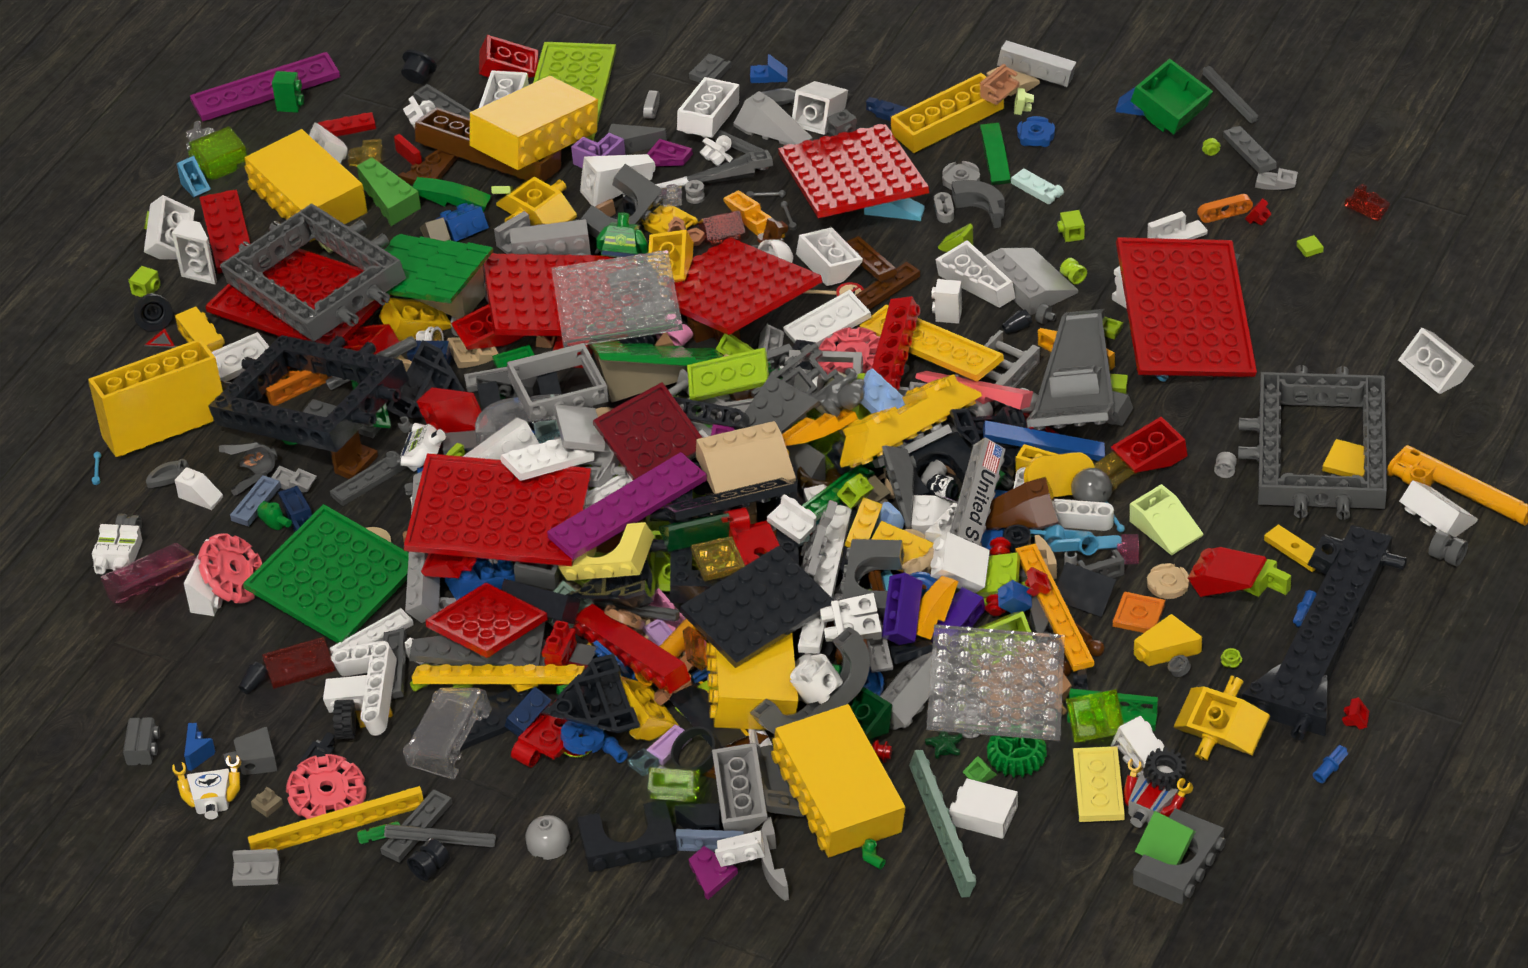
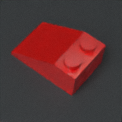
M490 35L486 36L479 52L480 75L489 77L491 71L523 72L527 73L528 77H535L538 67V50Z
M489 304L451 323L467 350L504 346L524 337L520 335H494Z
M390 324L360 326L346 340V345L343 348L359 351L366 342H371L376 347V352L373 354H377L400 341Z
M431 387L416 401L426 423L434 426L437 430L441 429L444 433L474 431L488 427L474 393Z
M1162 417L1111 446V450L1135 473L1169 467L1188 456L1185 439Z
M1223 547L1207 548L1201 552V556L1193 566L1188 580L1200 597L1249 589L1253 586L1267 559L1265 556Z

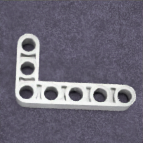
M1026 467L1017 470L1014 488L1024 483ZM1054 499L1059 521L1058 525H1061L1063 528L1107 531L1113 527L1114 509L1109 503Z
M386 641L337 649L333 652L331 660L340 675L351 676L367 673L361 719L371 735H380L387 728L397 658Z

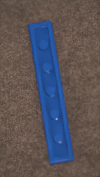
M985 421L983 425V438L986 437L993 442L1020 447L1025 444L1058 454L1079 452L1086 454L1091 460L1101 462L1105 458L1104 442Z

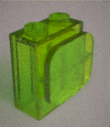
M229 126L189 142V156L195 157L201 171L209 179H218L233 173L237 169V164L244 162L247 156L245 145Z
M667 766L649 767L648 790H651L650 798L687 802L696 801V792L699 791L700 769Z

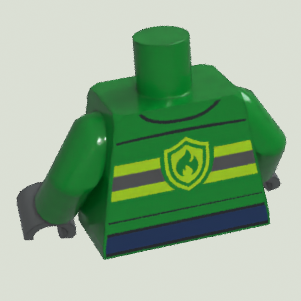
M618 213V221L611 222L597 236L595 254L598 255L600 251L601 256L638 259L642 253V261H646L649 244L643 232L639 230V226L629 224V213Z

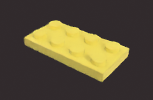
M1118 747L1073 748L1079 822L1124 820Z

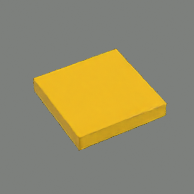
M1336 439L1323 464L1322 471L1340 476L1359 475L1364 478V446Z

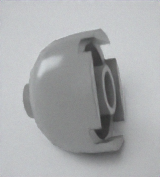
M553 815L539 816L534 819L528 826L525 834L528 851L533 856L543 857L546 860L558 858L565 854L568 845L571 843L567 825L560 818Z

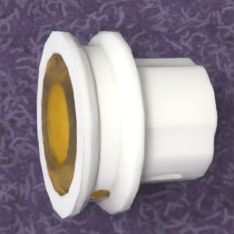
M428 327L426 331L417 332L416 341H444L443 332L439 327Z

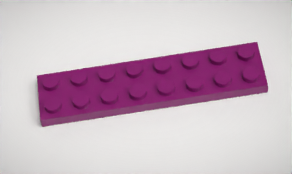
M324 52L190 95V100L203 122L274 99L272 80L276 71L298 72L299 80L302 82L301 90L340 78V74L329 54Z
M680 452L547 531L548 538L572 560H575L625 530L627 524L640 521L705 482L707 474Z

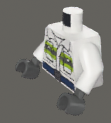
M403 416L400 418L403 424L398 423L400 430L403 433L412 431L408 434L400 458H397L396 452L389 451L386 453L387 457L385 460L389 467L401 464V466H407L414 472L417 468L424 465L427 453H438L441 442L445 440L446 436L441 429L437 430L430 424H411L408 417Z

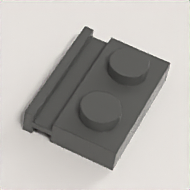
M708 54L689 73V79L698 83L704 77L719 80L731 68V61L726 62L723 58Z

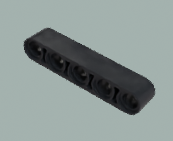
M674 397L679 406L684 405L683 411L692 422L729 426L735 430L747 428L749 425L748 415L740 409ZM702 408V414L700 416H696L697 410ZM721 411V418L715 420L716 414ZM741 415L740 421L735 424V417Z

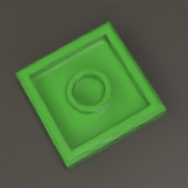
M1154 811L1135 852L1167 864L1180 865L1196 831Z

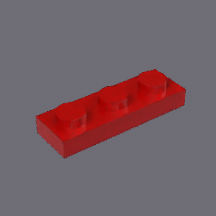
M372 112L318 122L319 125L336 137L376 129Z

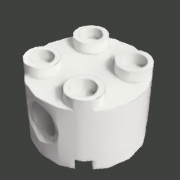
M816 654L811 656L812 661L807 662L805 659L795 667L790 675L792 679L790 682L806 703L818 701L819 704H822L830 698V693L842 685L843 680L826 655Z

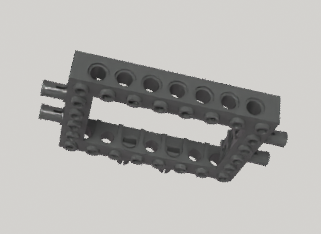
M312 203L281 224L274 221V224H270V231L251 244L243 242L245 244L243 245L241 243L239 252L220 264L228 284L313 342L333 328H336L343 321L349 326L357 324L359 318L355 314L374 300L381 305H385V302L388 303L390 298L386 292L406 279L401 261L382 249V247L389 244L385 234L381 233L370 241L360 235V233L367 230L363 220L359 219L348 227ZM313 238L363 270L361 274L353 279L351 278L349 282L339 289L333 290V293L323 300L317 301L314 305L315 310L309 307L307 302H302L295 294H290L283 286H278L273 279L269 280L263 274L264 271L291 255L301 246L306 245Z
M1301 365L1297 366L1295 373L1261 372L1260 416L1258 418L1239 417V431H1257L1259 433V445L1257 447L1239 446L1238 459H1252L1259 462L1258 505L1294 506V515L1297 518L1300 517V511L1302 512V518L1307 516V506L1337 507L1336 515L1339 519H1342V513H1344V519H1348L1350 517V508L1385 509L1387 492L1385 376L1349 375V369L1344 367V372H1342V366L1336 369V374H1309L1308 368L1304 365L1303 371H1301ZM1281 405L1363 407L1364 478L1359 475L1335 476V474H1331V476L1314 474L1293 475V473H1285L1280 478Z

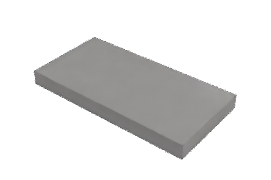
M555 404L554 413L563 448L604 452L605 443L603 436L600 435L593 425V420L598 418L595 408Z

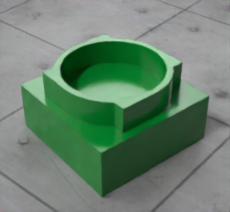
M1168 59L1135 87L1130 102L1140 108L1145 117L1162 132L1167 129L1172 134H1175L1208 106L1213 91L1174 61Z

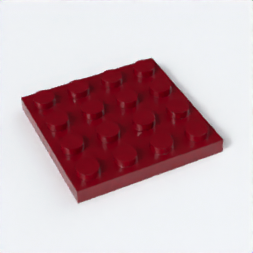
M663 382L593 420V425L600 435L603 436V439L622 466L626 468L632 480L637 479L680 452L687 458L695 456L696 439L703 438Z

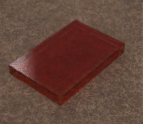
M324 637L262 654L273 689L335 671V666L331 660Z

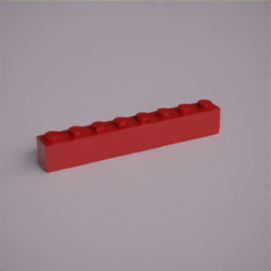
M594 604L577 613L573 628L578 636H583L590 644L597 640L612 654L614 653L624 666L632 668L636 674H641L647 681L656 684L659 689H664L671 694L691 680L683 661L627 625L609 617Z

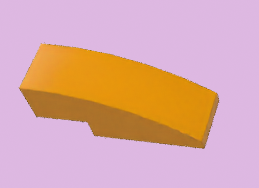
M941 576L925 593L920 601L916 635L931 640L938 620L945 621L959 581Z

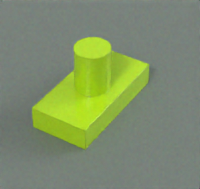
M725 333L716 347V350L723 355H734L754 350L732 334L727 335Z

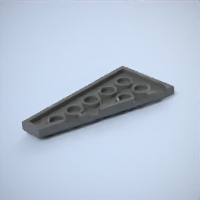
M545 622L488 658L443 635L412 639L409 661L456 666L465 664L472 666H483L486 664L493 666H504L507 664L525 666L533 664L539 666Z

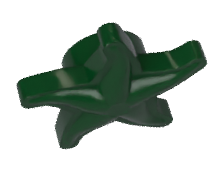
M940 727L938 737L925 739V745L936 747V759L940 755H960V750L955 745L963 739L961 733L955 736L948 735L947 731Z

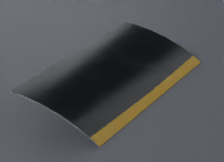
M703 681L692 684L669 698L693 727L701 726L710 730L718 739L720 748H724L734 741L749 736L745 729L714 727L713 718H710V705H712V702L708 700L709 692L697 688ZM701 735L705 739V741L712 747L713 742L711 736Z

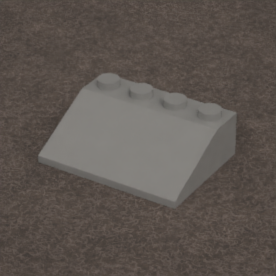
M1000 248L985 255L990 262L1013 282L1015 299L1013 300L1023 310L1026 309L1030 316L1037 312L1042 303L1052 306L1078 293V289L1034 248Z

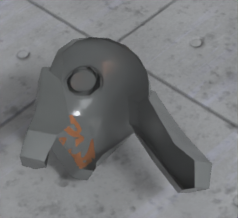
M259 442L219 446L220 453L225 452L230 455L246 451L241 460H239V465L247 467L255 473V475L249 476L231 488L233 495L240 494L246 488L256 483L262 475L267 476L275 466V460H277L274 448L270 449L265 445H260Z

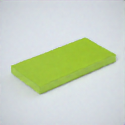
M765 347L687 365L689 399L700 401L762 387L769 377Z

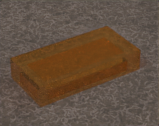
M688 626L683 630L686 659L702 671L707 667L704 637Z

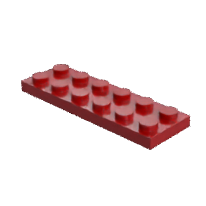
M237 189L200 197L218 274L223 273L220 264L237 254L241 243L245 245L243 242L250 244Z

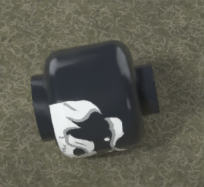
M935 474L927 481L926 487L929 490V496H941L940 498L946 497L951 500L957 496L958 485L953 477Z

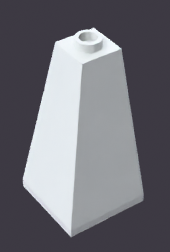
M648 154L584 157L580 192L595 207L623 194L612 183L615 175L624 164H627L648 180H652L653 172H655V162Z

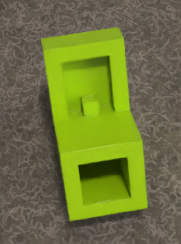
M1267 559L1253 586L1243 590L1259 597L1269 587L1287 595L1291 589V575L1277 569V561Z

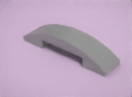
M769 817L765 820L761 829L765 857L761 858L762 868L770 887L780 898L786 901L789 900L784 869L774 870L770 854L771 849H776V841L772 820Z

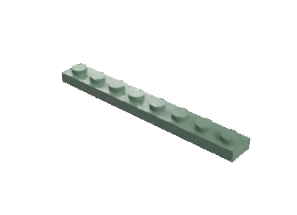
M915 750L909 767L960 896L970 897L973 888L976 886V876L971 871L969 859L965 856L962 842L959 840L956 827L949 816V809L944 804L943 794L939 791L936 777L930 769V762L926 759L923 750Z

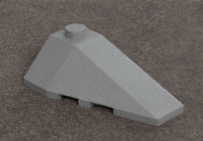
M760 91L745 100L734 121V127L748 135L755 133L762 135V139L768 140L772 138L779 140V143L783 145H795L805 140L812 141L811 135L773 99Z

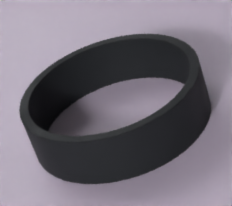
M696 726L686 729L675 739L672 745V761L686 775H701L714 766L712 750L706 760L695 767L685 768L679 764V754L683 745L694 736L709 735L713 742L712 750L720 749L718 739L705 727Z

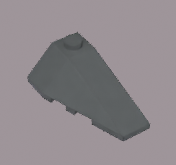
M882 446L885 468L899 511L905 521V529H912L913 468H917L914 456H909L908 450L904 448Z

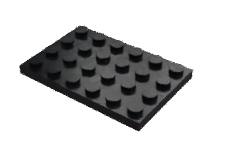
M778 545L681 605L680 612L737 668L819 616L820 609L831 606V601L835 600Z

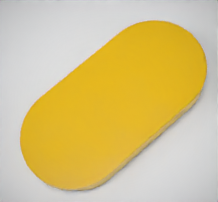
M1079 452L1039 456L1033 458L1030 461L1031 463L1026 466L1024 483L1046 477L1052 489L1053 497L1072 495L1071 484L1075 475L1083 469L1095 467L1092 460L1086 454Z

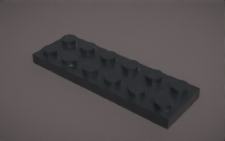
M781 477L665 505L663 508L665 515L678 520V522H686L693 516L707 517L711 515L710 512L718 511L722 513L730 511V507L738 506V508L750 506L751 502L758 501V503L770 501L771 497L778 496V498H781L784 494L790 496V493L796 492L795 483Z
M511 688L411 729V737L428 764L510 731L505 727L507 717L533 688L521 692Z

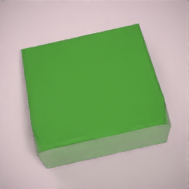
M979 756L963 771L969 779L982 783L997 775Z

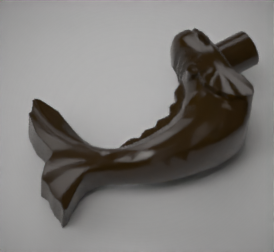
M800 466L797 471V479L799 480L797 484H799L801 489L806 486L814 487L823 484L829 486L844 474L840 475L836 469H829L826 473V480H816L811 478Z

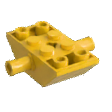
M533 177L496 202V206L512 214L505 218V222L523 211L529 214L531 226L568 222L577 217L576 212L562 194L567 187L564 181L560 179L550 186L540 179Z
M1230 676L1223 693L1204 686L1191 688L1174 724V728L1202 738L1195 753L1197 758L1208 761L1209 755L1217 743L1253 755L1270 715L1245 700L1236 697L1243 684V680Z

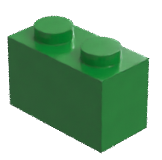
M276 71L272 80V87L277 111L298 113L301 105L304 104V95L301 94L302 82L299 80L298 72Z

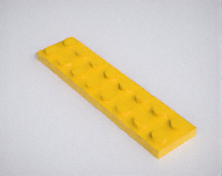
M883 306L871 318L859 326L876 332V336H881L889 306ZM917 318L916 330L912 336V345L908 351L911 354L976 382L1004 361L1003 354Z

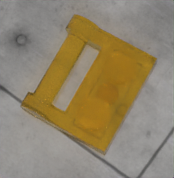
M1113 451L1094 464L1095 468L1101 469L1109 476L1112 483V491L1128 477L1139 473L1131 470Z

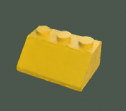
M621 676V683L629 705L634 707L640 724L639 728L629 731L632 737L637 740L651 741L664 735L675 724L679 726L664 704L660 706L654 701L655 692L650 686H644L639 681Z

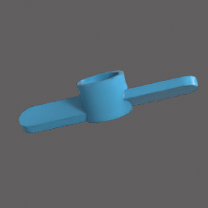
M1058 524L1046 527L1044 530L1029 529L1031 537L1040 535L1049 546L1054 540L1073 539L1075 534L1080 532L1079 530L1064 529ZM1089 537L1085 538L1082 544L1088 545Z
M1080 531L1075 534L1073 539L1054 540L1050 544V548L1053 552L1078 551L1085 555H1092L1097 550L1118 549L1123 546L1124 541L1119 535L1096 537L1085 531ZM1089 537L1088 546L1082 549L1083 540Z

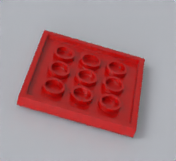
M484 583L426 619V627L488 658L547 620V613L488 583Z

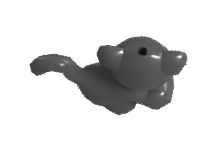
M852 368L845 370L847 375L838 383L830 384L816 397L826 412L831 413L836 418L840 415V410L843 407L852 410L864 399V379L854 380L857 374Z

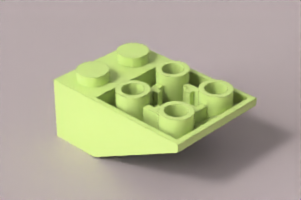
M1162 484L1130 503V522L1171 555L1203 536V532L1176 495Z

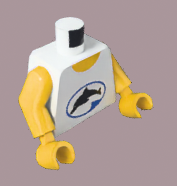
M228 756L226 758V763L231 767V772H229V769L187 774V778L184 776L186 773L185 764L182 762L183 770L181 772H177L173 764V773L179 779L177 784L181 798L190 807H195L198 814L205 813L207 819L217 818L218 811H226L229 807V802L233 801L240 791V772H237V768L241 766L242 762L238 756L237 762L233 765L231 764V757Z

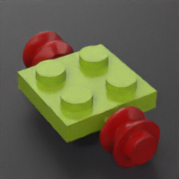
M997 537L990 541L991 549L989 554L991 556L988 559L985 588L976 592V594L986 597L988 604L985 606V610L993 616H1000L1006 612V610L998 607V588L1011 580L1019 583L1020 556L1018 552L1010 553L1011 543L1004 537Z

